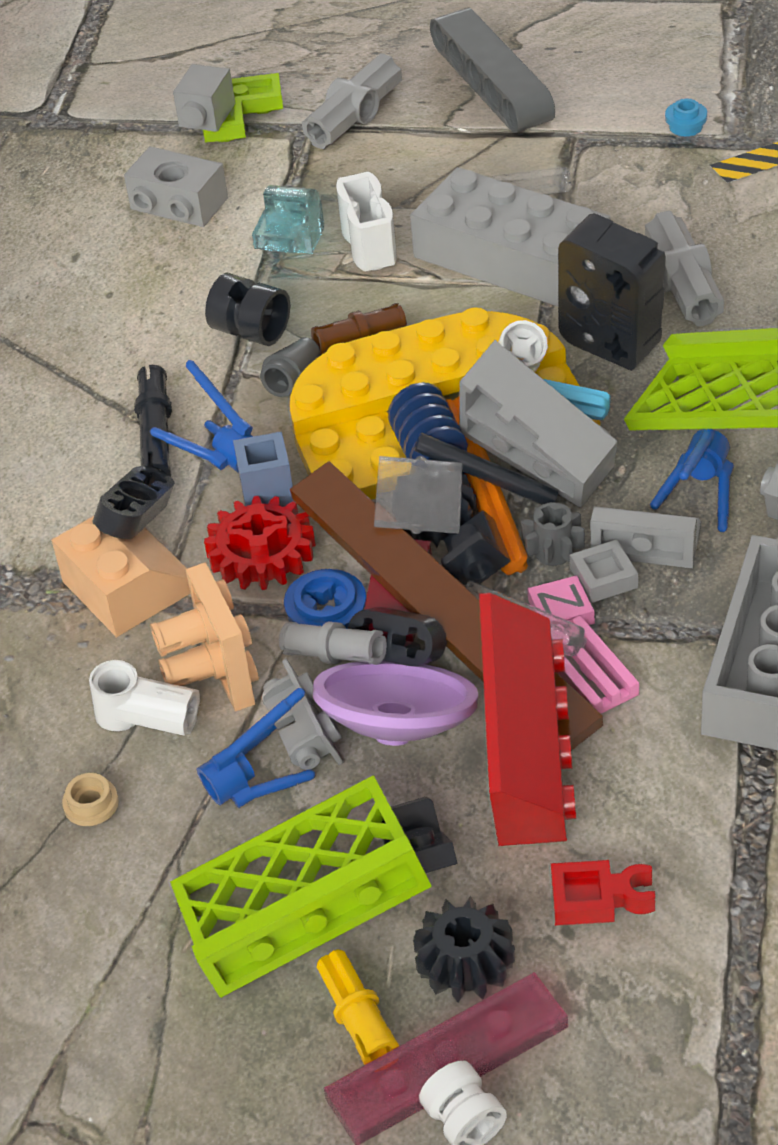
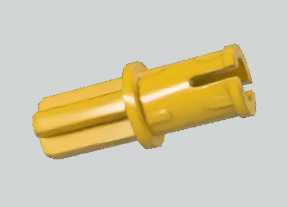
M336 949L328 955L321 957L317 962L316 968L337 1005L333 1011L334 1019L337 1023L343 1024L349 1032L364 1065L376 1066L386 1062L395 1055L393 1051H398L399 1043L394 1038L378 1008L379 997L377 993L364 988L345 951Z

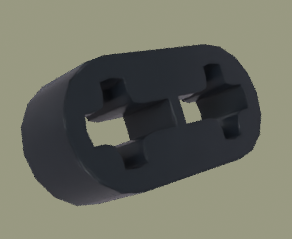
M375 607L359 611L354 614L349 622L348 629L369 631V625L373 624L374 629L388 632L386 654L383 661L406 666L429 664L440 659L447 644L446 633L442 625L436 619L426 615L386 607ZM417 633L418 638L425 640V649H421L420 644L416 642L406 641V635Z

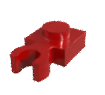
M609 860L551 863L555 926L615 922V908L620 907L625 908L631 913L641 915L655 911V891L639 892L634 890L635 887L652 886V866L634 864L625 868L621 873L611 874Z

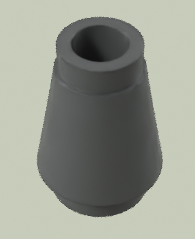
M303 337L268 356L263 361L260 373L261 382L265 389L277 397L290 396L300 374L320 356L319 346L312 339Z

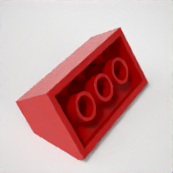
M481 593L479 594L489 794L498 846L567 841L565 820L576 819L574 785H563L562 769H573L570 735H559L558 720L569 719L566 686L556 687L555 672H565L563 639H552L550 618L495 594Z

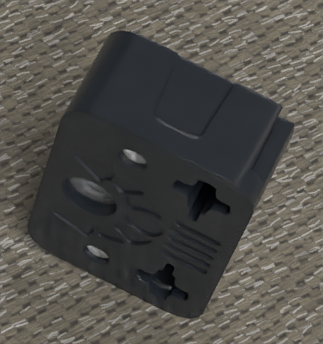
M593 213L589 214L559 244L558 328L566 342L630 371L635 369L662 338L661 324L664 304L663 283L666 256L664 251L658 249V242L614 223V221Z

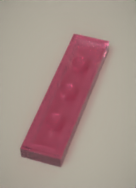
M533 972L324 1087L325 1099L353 1143L360 1145L424 1109L420 1103L419 1094L427 1080L439 1069L456 1061H467L481 1077L568 1028V1015L536 973Z

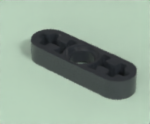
M145 466L134 467L100 497L92 522L101 532L121 539L134 538L167 506L175 482L168 474L158 469Z

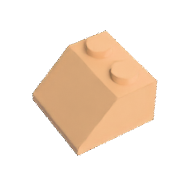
M94 516L52 539L63 583L116 638L191 594L186 573L187 568L146 528L140 531L134 538H116L101 532L93 524Z

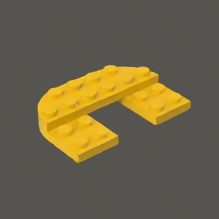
M477 307L466 309L462 313L428 319L390 331H382L375 335L347 343L334 344L328 348L327 352L316 358L305 368L292 389L290 413L297 451L308 475L330 461L371 500L394 494L397 488V480L408 479L412 469L392 430L387 413L393 398L402 389L411 384L425 382L438 387L443 396L460 392L461 379L494 340L499 341L503 330L509 324L524 320L538 325L547 337L548 348L535 373L542 379L579 386L566 363V348L542 324L517 315L486 311ZM592 419L596 424L601 426L600 420Z

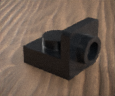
M483 510L444 539L448 554L441 558L442 566L470 590H473L511 562L495 520Z
M422 797L391 806L425 873L458 864L453 842L440 830L434 803L429 797ZM383 839L384 845L392 841Z

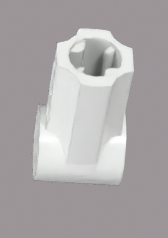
M122 660L103 662L96 666L90 674L89 683L96 722L102 728L109 731H123L139 725L183 736L191 734L197 721V712L200 704L199 690L138 677L136 669L130 663Z

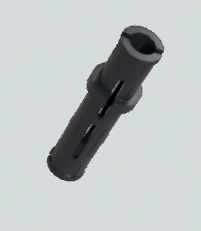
M152 364L149 365L150 379H147L145 366L137 373L139 396L134 403V412L137 414L140 427L141 466L161 470L171 477L169 444L152 436L150 433L153 427L168 432V418L172 413V403L167 396V373L161 366Z

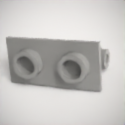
M287 658L284 659L282 663L288 675L282 679L275 678L267 681L263 686L261 699L269 712L297 688L305 690V696L274 723L279 730L296 721L278 732L291 762L296 766H300L303 770H310L319 764L321 757L331 753L338 765L344 763L334 744L342 736L333 719L324 711L318 712L315 706L317 703L313 698L314 682L308 672L298 676Z

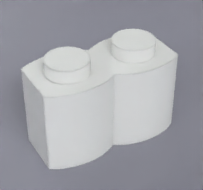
M370 172L338 178L336 188L341 230L344 238L351 244L352 258L355 264L363 271L380 270L384 267L395 265L397 254L393 212L389 203L382 198L379 180Z

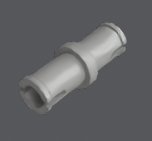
M329 621L323 624V626L287 622L283 625L279 635V647L281 650H284V655L319 657L323 663L338 664L342 660L378 665L385 657L387 642L386 637L382 636V631L346 629L342 623Z

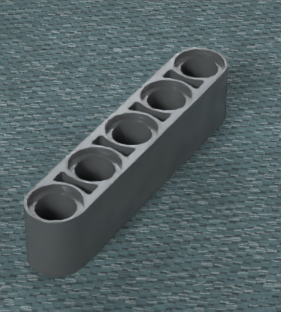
M470 7L431 19L430 33L438 52L513 133L554 120L555 104L548 88Z

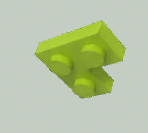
M279 73L233 78L232 85L235 105L217 132L203 130L205 143L215 141L230 142L234 139L246 138L243 114H266L272 110L283 109Z

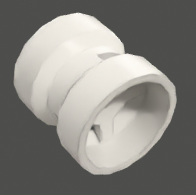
M527 320L515 321L509 324L503 330L498 341L515 357L524 358L520 361L533 372H536L548 348L547 337L544 331L535 323Z
M456 1061L439 1069L422 1087L419 1100L433 1119L443 1122L444 1136L451 1145H484L502 1128L507 1114L504 1107L493 1094L483 1092L481 1089V1077L467 1061Z

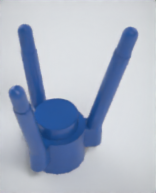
M188 360L186 368L232 423V426L225 425L221 428L211 420L205 422V428L214 435L212 441L214 451L157 427H153L150 433L152 436L208 460L220 470L230 466L238 472L233 440L253 437L251 435L253 427L237 414L195 362Z
M713 429L697 431L693 435L686 453L680 456L677 466L651 501L650 507L653 510H657L680 479L687 480L691 475L698 480H709L717 476L719 478L717 527L720 532L727 531L730 476L734 468V464L726 459L730 450L727 438L719 431Z
M297 688L229 747L197 768V774L204 788L219 806L232 799L235 805L240 808L255 798L284 790L315 778V772L310 769L249 787L248 781L255 777V773L245 755L277 729L274 723L305 696L303 688Z

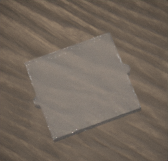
M379 456L374 527L411 530L414 534H419L421 531L459 534L462 463L426 460L423 456H418L416 459Z

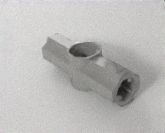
M380 53L350 80L340 77L335 79L328 88L325 102L302 121L303 134L309 138L313 146L325 149L355 122L361 124L370 123L377 114L380 100L402 81L401 68L395 64L391 56Z
M671 211L656 213L654 219L645 225V236L658 242V249L665 252L664 292L672 291L685 320L694 322L696 326L712 324L713 320L724 311V299L712 278V268L707 248L702 243H694L682 217H676Z

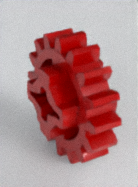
M254 496L252 504L244 506L240 501L233 502L234 512L229 513L220 510L217 512L219 523H208L207 531L209 537L204 538V544L211 571L213 573L221 572L222 579H224L226 584L238 578L240 589L246 590L251 582H258L261 590H267L269 581L276 579L281 585L287 584V573L291 572L301 575L304 573L302 562H311L314 558L312 547H315L316 543L309 515L306 512L298 513L297 503L295 502L281 507L280 499L277 496H274L268 504H262L259 496Z

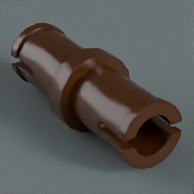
M394 303L391 306L364 314L359 310L348 314L347 319L319 327H312L311 337L319 346L321 356L334 344L347 343L375 335L382 331L407 326V321L401 305Z

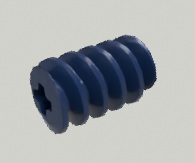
M425 382L411 384L402 389L393 398L388 408V420L412 469L420 472L428 471L431 464L435 470L439 471L449 467L444 463L414 451L416 441L421 432L467 451L468 443L461 432L460 426L456 422L441 390L434 384ZM452 467L456 475L465 473Z

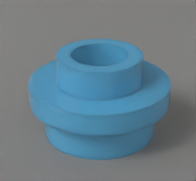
M680 99L668 106L665 111V121L669 125L670 131L675 135L693 136L701 132L703 125L706 123L707 109L693 99Z

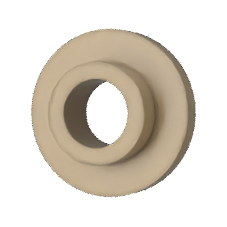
M84 773L73 778L68 783L62 799V806L66 817L74 824L80 826H94L105 822L115 813L119 803L115 786L97 773Z

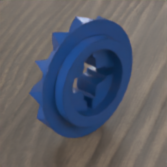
M337 569L315 570L302 575L289 586L284 597V608L289 622L323 626L328 621L338 622L348 629L349 622L354 614L365 607L366 591L361 581L348 572ZM334 599L335 607L327 605L322 610H317V603L325 605L329 600Z

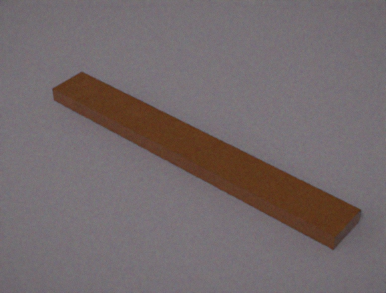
M330 461L290 488L292 499L409 612L430 616L442 625L446 633V647L484 683L480 601ZM555 672L556 687L566 686L569 711V719L558 720L559 735H570L572 751L603 726V715Z

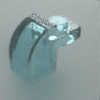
M269 185L263 192L265 209L252 233L254 249L313 254L325 228L322 203L318 191L310 188Z

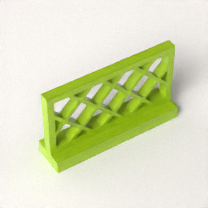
M778 328L671 334L663 344L669 360L624 418L629 430L778 428V409H771L778 405V388L758 398L756 397L778 385ZM678 376L679 380L673 383V381ZM741 384V386H740L739 388H737V389H735V390H733V391H731V392H729V393H727V394H725V395H723V396H721V397L715 399V397H717V396H719V395H721V394H723V393H725V392H727V391H729V390L733 389L734 387H736V386H738V385ZM701 386V388H699V389H697V390H695V391H693V392H691V393H689V394H687V395H685V396H683V397H681V398L675 400L676 398H678V397H680V396L686 394L687 392H689V391H691V390H693V389H695V388ZM749 399L751 400L750 402H748V403H746V404L740 406L739 408H737V409H735V410H730V409H732V408H734V407H736V406H738V405H740V404L746 402V401L749 400ZM707 401H710L709 403H707V404L701 406L700 408H698V409H696V410H694V411H690V410L694 409L695 407H697V406H699V405H701V404H703V403H705V402H707ZM670 402V404H668V405H666V406H664V407H662V408H660V409H658V410H656V411H654V412H651V411H653L654 409H656V408H658V407H660V406H662V405H664V404Z
M374 775L170 881L194 944L191 947L197 963L220 998L432 887ZM374 799L375 803L365 821L347 819L353 808ZM311 830L322 831L314 848L296 846L300 836ZM339 833L357 835L349 853L330 851ZM373 838L392 840L366 854ZM262 856L271 857L262 875L244 873L250 862ZM287 860L306 862L296 881L278 878ZM322 865L340 867L314 881ZM210 883L219 884L209 903L195 901L190 897L191 893ZM236 887L254 889L244 908L226 906ZM270 892L288 895L261 909ZM218 919L235 922L209 937Z

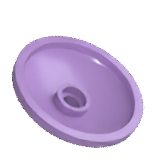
M382 661L378 665L367 662L346 663L321 672L313 683V698L329 717L358 734L374 738L379 743L391 746L404 745L409 741L430 738L454 728L469 718L476 711L478 704V691L473 683L459 674L426 664L406 666L388 661Z

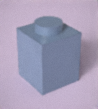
M282 431L233 440L245 506L252 504L254 496H259L262 504H268L274 496H277L280 499L281 507L295 502L290 492V488L293 485Z

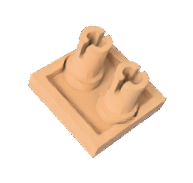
M206 562L187 568L186 573L194 609L158 623H151L150 628L161 657L190 645L193 646L201 642L202 645L166 659H159L158 662L164 682L185 686L213 676L216 680L220 679L235 712L255 705L251 683L258 681L259 677L250 652L248 650L245 651V647L252 645L246 621L241 614L233 617L230 610L234 609L228 586L224 579L215 581Z

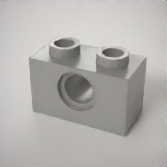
M149 146L124 174L130 208L132 210L204 227L228 199L223 163Z

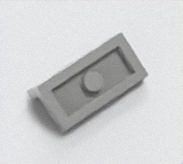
M594 506L590 520L591 548L618 540L632 562L693 569L701 520L696 517Z

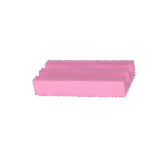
M581 616L572 619V627L568 629L563 624L553 628L554 635L552 639H563V647L579 664L580 670L585 676L597 685L605 697L600 698L565 656V672L556 673L600 714L639 695V682Z

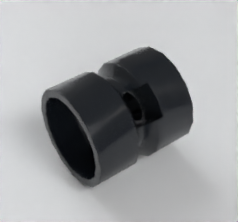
M226 272L214 281L209 291L205 307L206 322L212 329L235 336L241 335L243 339L271 346L281 338L287 327L291 308L290 296L286 290L260 282L255 284L253 280Z

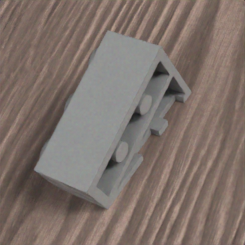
M496 340L492 342L461 379L459 426L464 436L534 480L558 490L560 496L582 508L614 467L618 441L605 428L596 424Z

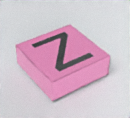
M577 575L528 588V601L532 610L550 618L552 635H554L553 628L561 624L566 629L572 627L571 620L578 616H581L588 625L595 624L594 609Z

